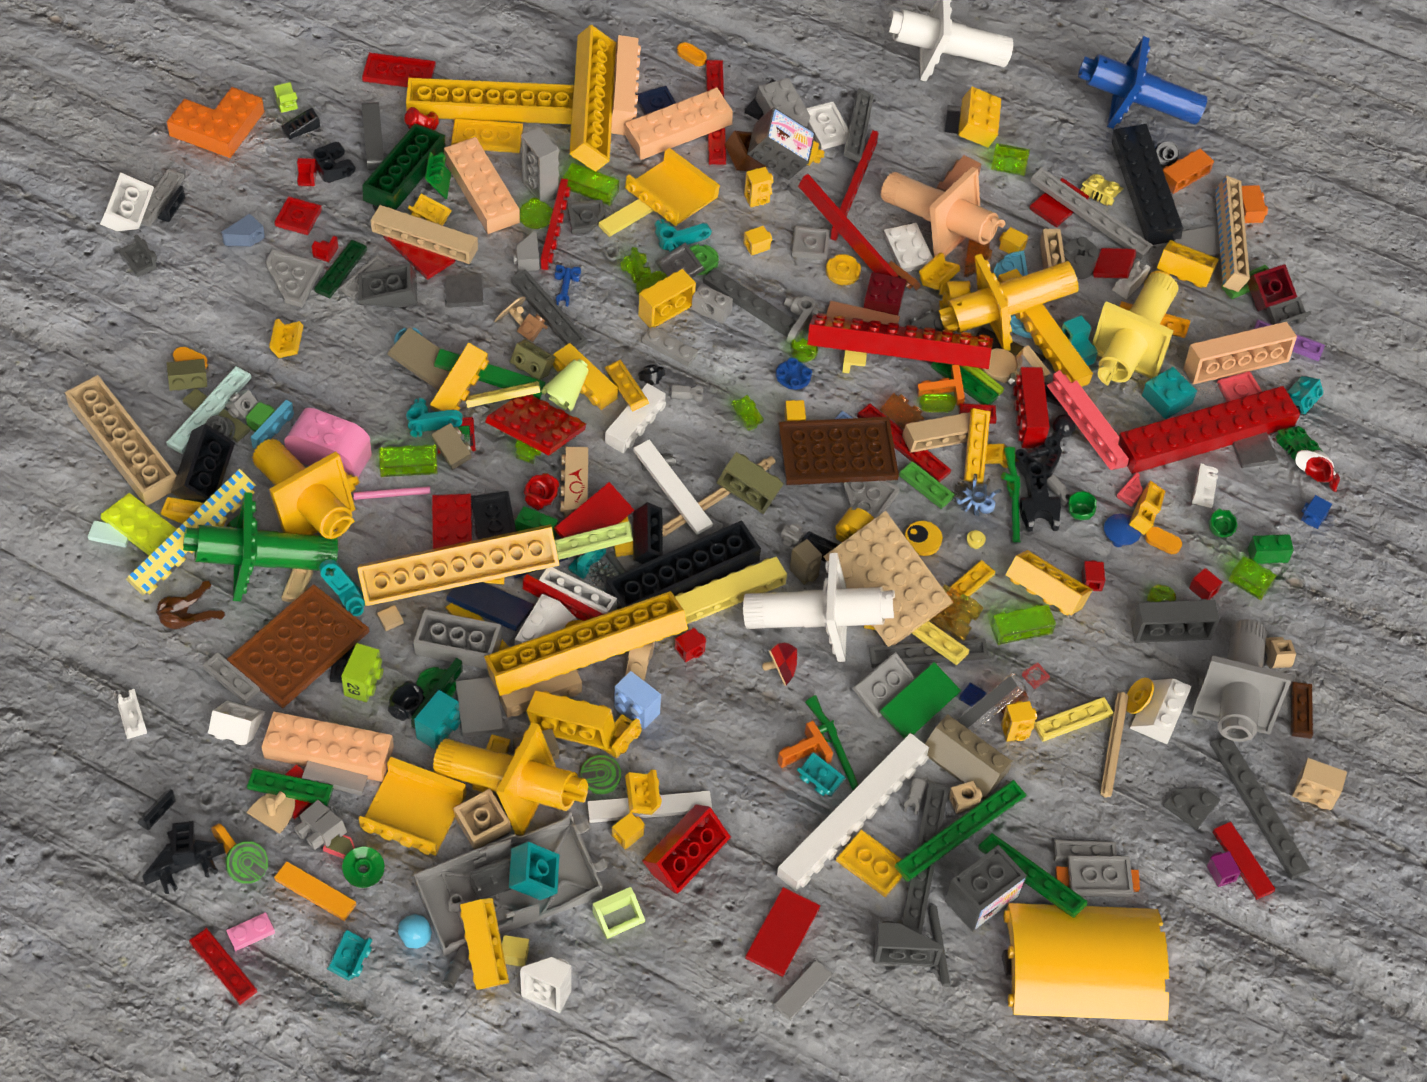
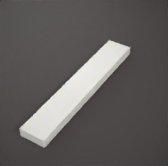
M647 440L634 447V453L695 534L698 535L713 526L712 521L652 442Z
M710 791L660 795L662 799L661 806L652 815L632 814L640 818L686 815L696 804L709 806L712 809ZM628 798L588 801L587 803L589 823L617 821L630 813Z

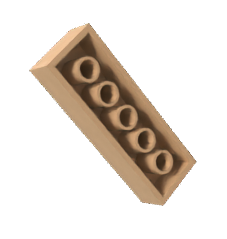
M618 35L616 43L612 134L626 136L625 123L634 120L633 118H636L637 108L634 105H637L638 95L635 93L638 92L639 86L636 80L639 78V70L637 68H639L640 58L637 55H640L641 46L638 45V38Z
M714 88L626 122L625 134L636 154L642 160L663 152L668 148L676 147L732 125L733 111L718 88Z
M474 137L445 147V163L487 234L520 223L519 207L477 138Z
M1283 322L1190 344L1183 370L1194 385L1286 363L1290 360L1297 336L1289 324Z
M273 711L261 747L265 759L305 767L307 761H312L367 775V779L383 782L387 771V762L391 757L394 744L393 736L390 734Z

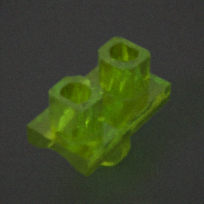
M632 247L631 254L623 258L624 260L621 261L620 267L623 271L631 274L633 283H639L641 278H649L651 270L650 267L642 266L647 262L646 254L639 253L637 247Z
M748 395L740 400L732 401L731 405L748 431L757 428L758 424L763 423L764 419L757 410L756 403Z

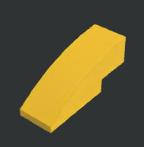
M1150 480L1134 509L1129 525L1145 535L1153 526L1155 517L1161 510L1165 490Z
M167 497L160 513L171 520L183 524L203 503Z

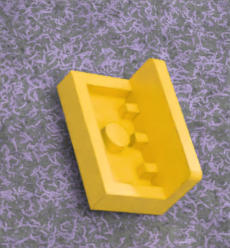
M420 194L413 207L410 205L408 207L412 216L423 218L442 226L451 213L449 208L423 194Z
M940 252L919 271L922 285L939 290L943 282L949 281L960 271L959 264L946 261L944 253Z
M275 319L269 343L271 351L278 358L298 354L304 325L300 321L284 325L280 319Z
M621 714L615 721L616 732L609 749L602 750L615 758H618L621 753H625L633 739H637L642 729L639 719L635 718L632 721Z
M652 769L648 774L628 772L625 775L629 811L631 813L652 815L661 806L662 802L656 770Z

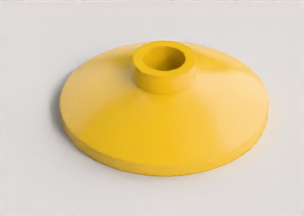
M1141 678L1129 689L1126 711L1130 714L1140 712L1151 701L1154 691V684L1151 679Z

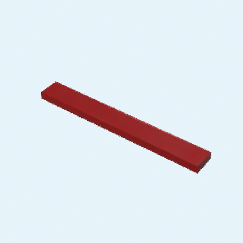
M706 60L707 91L718 88L724 97L723 60ZM725 128L708 134L709 165H726Z
M872 130L862 158L840 207V210L846 217L876 148L878 131ZM832 226L830 239L836 241L840 233Z
M809 174L804 175L798 187L875 273L899 277Z

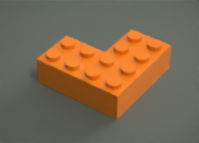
M234 87L230 88L215 110L183 99L167 120L169 136L231 158L263 115V100L259 96Z

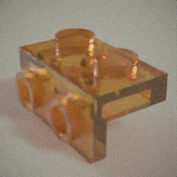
M893 393L880 409V411L903 429L906 424L925 419L921 415L923 411L915 405L913 407L908 405L909 400L902 394L898 397Z

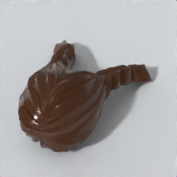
M210 581L202 582L199 589H196L186 597L167 596L162 598L156 610L160 622L170 629H182L195 622H204L212 618L222 620L225 612L222 610H208L196 614L187 613L189 606L196 603L203 593L210 589Z

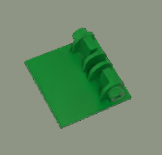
M429 152L425 179L439 194L447 199L451 172L445 167L446 156L442 152L435 156Z
M1300 426L1277 431L1279 434L1275 437L1277 439L1276 442L1285 451L1288 450L1287 454L1291 455L1295 462L1296 454L1301 450L1323 451L1318 443L1312 440L1307 435L1305 429Z

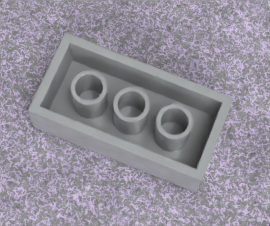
M538 127L521 135L522 183L538 203L542 205L557 197L559 189V148L551 142L548 134Z
M424 610L413 642L415 655L453 662L458 658L462 660L463 665L487 669L484 656L498 652L503 638L501 624Z

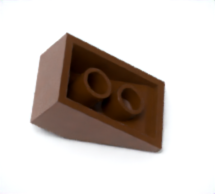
M734 130L724 144L736 170L751 171L767 167L747 155L752 132Z

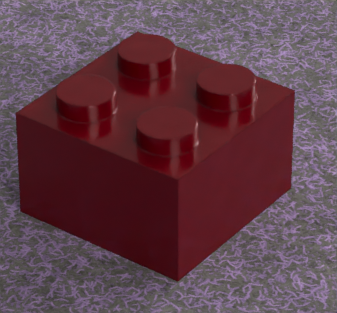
M1286 264L1250 276L1247 282L1258 312L1273 305L1297 298Z
M872 272L863 308L899 316L907 279Z

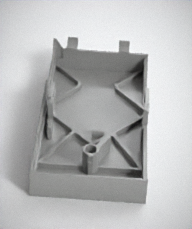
M568 812L564 819L522 836L513 834L414 874L415 886L443 955L458 951L460 946L468 947L464 936V923L460 915V904L477 900L469 882L470 871L508 858L511 860V849L523 843L531 842L560 855L558 893L543 900H538L511 889L488 897L493 898L500 935L602 897V884L597 873L606 869L607 864L604 858L597 863H593L580 835L590 828L587 819L581 824H575L572 813Z

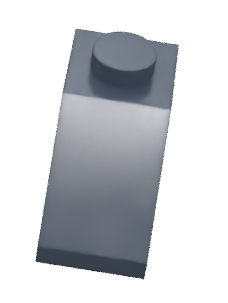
M248 214L221 232L225 246L251 247L265 238L263 225L251 214Z

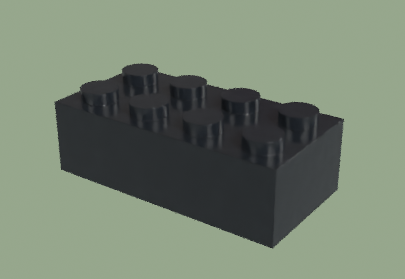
M207 424L192 430L171 493L183 500L204 504L221 487L235 442Z

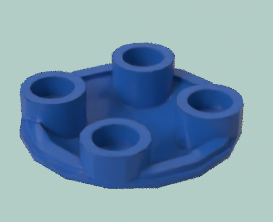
M792 357L788 361L779 364L775 375L777 381L782 386L797 390L806 387L810 383L812 370Z
M1114 514L1104 523L1105 534L1116 547L1131 545L1140 539L1141 533L1129 525L1131 516L1127 514Z

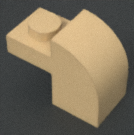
M1283 637L1266 638L1267 666L1269 668L1292 667L1296 656L1292 641L1284 640Z
M655 641L629 651L625 676L632 671L642 680H645Z

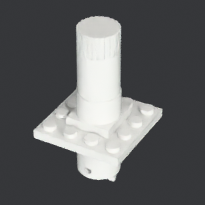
M936 0L928 16L904 9L900 10V12L891 10L889 13V17L892 18L889 32L893 33V40L920 47V80L927 81L929 75L933 74L934 66L938 64L942 53L1001 67L1007 66L1011 58L1013 38L952 22V19H950L952 11L950 7L951 0Z
M830 553L829 561H826L828 578H825L822 590L745 594L743 600L744 623L747 629L826 627L829 643L832 644V653L836 654L838 662H846L847 626L884 625L885 618H894L893 598H895V591H883L882 587L846 588L838 553Z

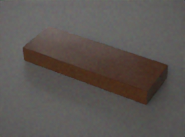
M1292 682L1291 736L1309 739L1313 736L1312 684Z

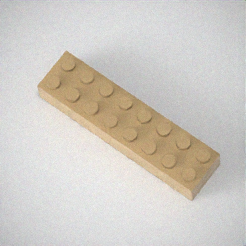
M98 375L65 392L68 406L146 506L171 493L177 475Z

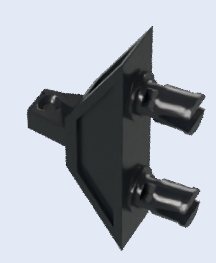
M172 830L168 831L167 835L170 843L166 844L165 848L142 877L145 885L160 880L165 894H169L168 884H170L175 892L178 887L172 876L174 873L200 863L205 877H210L208 868L216 875L218 869L212 858L225 853L223 843L195 840L196 862L194 864L175 866L172 858Z

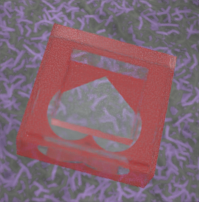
M1038 662L1022 673V676L1034 689L1050 679V675Z

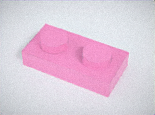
M265 912L226 930L234 950L237 951L274 934L275 930Z

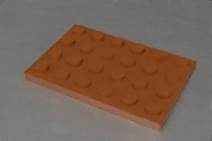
M313 584L226 660L283 709L370 631L368 626Z

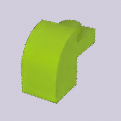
M291 82L273 87L274 96L281 113L298 109L296 103L297 95L296 92L293 93Z

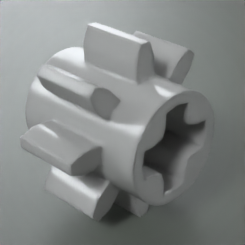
M796 523L791 524V526L787 524L781 533V537L784 539L783 544L788 547L799 545L804 537V533L801 532L802 527Z

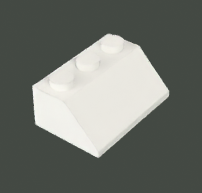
M120 173L100 224L115 231L139 229L154 187Z
M542 594L517 634L515 645L564 629L568 622L577 619L560 601Z
M1173 678L1152 680L1154 691L1151 701L1143 710L1136 713L1130 729L1168 744L1192 687Z
M550 957L523 966L520 970L521 996L560 1013L571 993V965L564 959Z

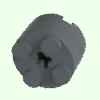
M1079 237L1069 241L1064 246L1065 262L1071 263L1076 277H1079L1078 279L1090 277L1094 272L1099 256L1097 247L1088 241L1086 237Z

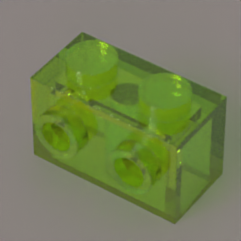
M996 143L991 170L1024 176L1030 149Z
M1243 556L1233 569L1228 581L1257 599L1262 600L1272 587L1277 575L1257 564L1254 560Z

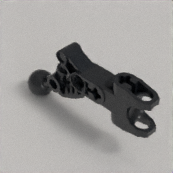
M1059 415L1054 419L1052 424L1054 433L1051 437L1046 438L1044 444L1035 446L1033 450L1028 452L1023 449H1018L1015 452V466L1025 478L1028 497L1020 498V514L1027 532H1033L1035 519L1038 518L1047 520L1053 531L1059 530L1060 498L1058 496L1049 497L1047 479L1052 476L1058 465L1062 453L1060 442L1063 438L1071 436L1076 429V424L1069 415ZM1036 456L1037 458H1039L1042 456H1047L1048 458L1042 464L1040 462H1037L1032 457Z

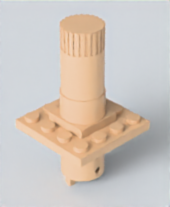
M971 167L947 191L935 189L898 172H892L883 182L881 190L882 200L931 222L934 257L940 252L944 253V257H946L965 238L985 245L992 240L998 226L1003 228L1006 225L1005 221L1000 219L996 213L980 207L977 168Z

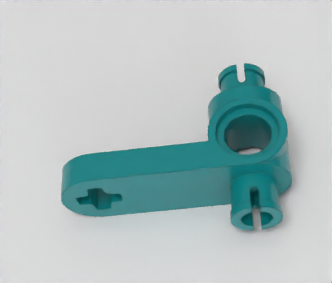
M661 219L662 223H660V220H657L654 224L656 227L655 234L659 239V246L663 250L669 251V253L685 242L689 245L705 240L712 233L707 223L679 231L669 223H666L664 219Z
M418 398L415 399L414 404L410 406L406 413L408 428L411 430L410 435L413 437H417V434L421 437L425 431L439 430L450 423L453 427H459L463 420L462 413L457 410L428 413L429 409L426 406V400L423 398H419V402Z
M328 559L323 561L319 566L321 577L336 592L346 610L353 616H360L365 606L362 590L335 560ZM330 568L333 569V571H326V569Z

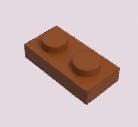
M889 262L890 267L899 276L898 278L907 279L906 288L909 290L913 288L917 291L921 287L918 280L894 262Z

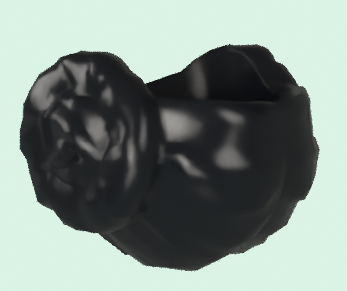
M406 681L403 685L397 687L390 696L388 712L400 721H404L407 718L411 719L425 700L424 691L416 683Z

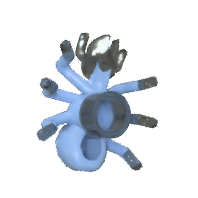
M974 474L972 491L969 490L968 484L964 480L961 483L957 482L958 485L955 484L956 492L952 491L956 497H953L952 500L957 501L958 505L970 500L968 505L963 506L961 510L967 512L971 505H973L974 515L979 517V511L984 514L994 511L996 502L992 498L995 494L1000 493L1001 489H997L987 496L986 488L990 479L986 480L983 487H976L977 474ZM961 496V497H966V498H964V499H962V500H959L958 497Z

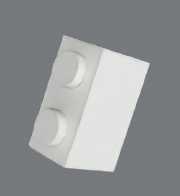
M226 701L212 711L208 733L215 735L214 737L217 739H230L235 744L245 745L254 739L265 711Z

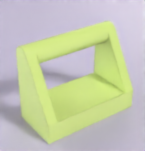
M631 887L593 903L592 913L606 939L645 922ZM630 904L637 917L608 929L603 916Z

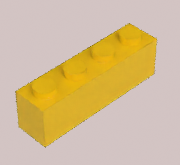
M468 343L431 402V410L435 412L446 410L459 411L461 401H466L470 394L469 388L471 385L475 386L479 380V372L487 367L489 360H487L488 353Z
M571 343L553 354L556 357L553 366L558 372H561L573 360L578 361V359H581L588 364L587 368L589 371L580 393L589 398L592 405H596L602 410L618 399V387Z
M493 898L460 904V915L464 923V936L468 944L469 961L472 965L473 982L476 990L508 984L509 979Z

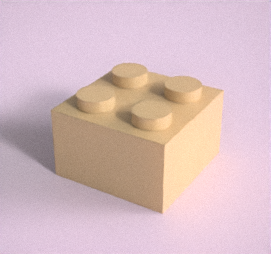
M1308 758L1298 775L1292 797L1298 798L1302 802L1317 805L1321 809L1332 810L1342 793L1347 772Z
M491 789L453 808L455 818L474 850L511 832L510 821Z

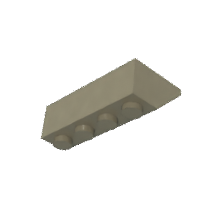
M948 714L935 727L925 743L929 747L927 754L929 759L963 784L974 781L976 787L980 788L983 799H986L1008 774L1012 763L1009 758Z

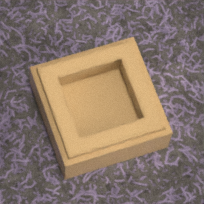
M395 605L377 613V617L385 631L404 624Z

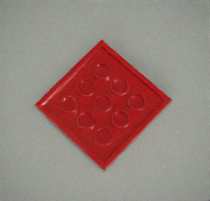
M533 394L513 398L489 414L485 423L548 456L583 432L587 425L579 418L565 413L564 410L557 409L549 405L548 402L534 397Z

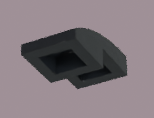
M948 105L945 132L958 134L961 114L960 106Z

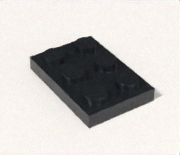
M509 491L471 496L478 540L516 532Z

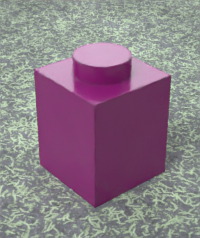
M1230 851L1213 854L1207 864V868L1217 887L1235 882L1241 873Z

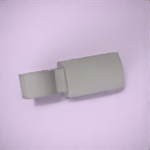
M672 385L671 398L688 400L692 398L695 401H703V395L697 394L703 393V387L696 386L690 388V386Z
M1055 475L1047 479L1048 488L1060 498L1062 505L1067 506L1068 500L1066 498H1070L1074 493L1067 491L1066 486Z
M913 779L907 797L908 800L904 804V812L907 811L909 806L915 808L914 815L918 814L919 803L926 786L924 780Z

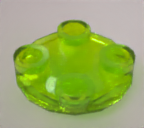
M531 198L529 202L523 204L519 209L520 222L531 229L545 228L550 224L553 208L547 203L539 201L538 198Z

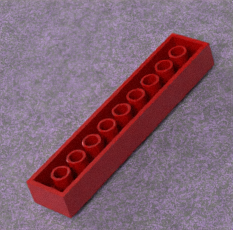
M817 313L813 315L809 324L807 345L989 369L993 338H990L988 335L971 336L972 334L967 332L955 334L951 330L940 332L929 327L917 329V326L907 325L906 327L899 326L897 323H888L887 325L881 324L880 321L876 320L864 322L860 318H853L852 320L845 319L843 316H834L833 318L827 317L823 313Z
M1280 386L1121 432L1118 445L1129 458L1127 467L1131 474H1135L1136 472L1233 445L1235 441L1265 432L1271 434L1278 430L1295 427L1300 412L1284 386Z

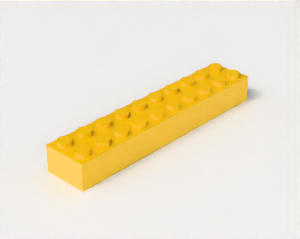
M589 25L577 37L569 154L596 172L610 161L616 42L593 25Z
M409 78L406 111L410 107H415L426 116L430 112H434L438 115L439 119L571 124L574 85Z
M550 524L359 564L357 569L365 605L369 606L559 566V559Z
M669 591L484 656L489 676L499 695L502 696L521 688L530 687L538 682L547 681L555 676L567 674L572 670L586 667L589 664L604 661L609 657L623 654L634 648L643 647L651 642L660 641L665 637L680 634L682 631L688 630L684 609L673 593Z

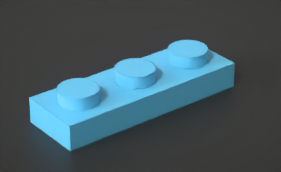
M285 400L251 436L254 449L261 442L263 443L279 433L282 426L292 419L294 415L292 402Z

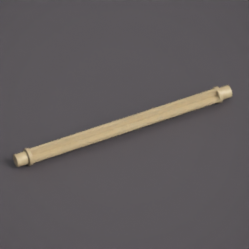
M770 456L756 465L762 466L766 471L775 464V459ZM721 487L699 501L698 504L705 511L731 494V492ZM681 514L663 525V537H666L686 523Z

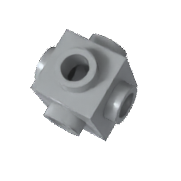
M243 390L229 397L230 401L225 406L233 418L246 419V416L258 404V401L249 390Z

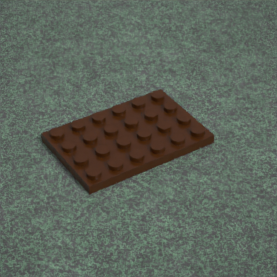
M889 417L782 421L778 423L786 485L898 480L899 478Z

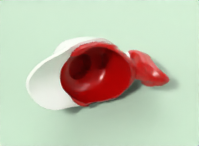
M1308 450L1299 451L1296 454V464L1317 482H1329V488L1337 492L1340 476L1334 471L1331 458L1320 450L1313 452Z

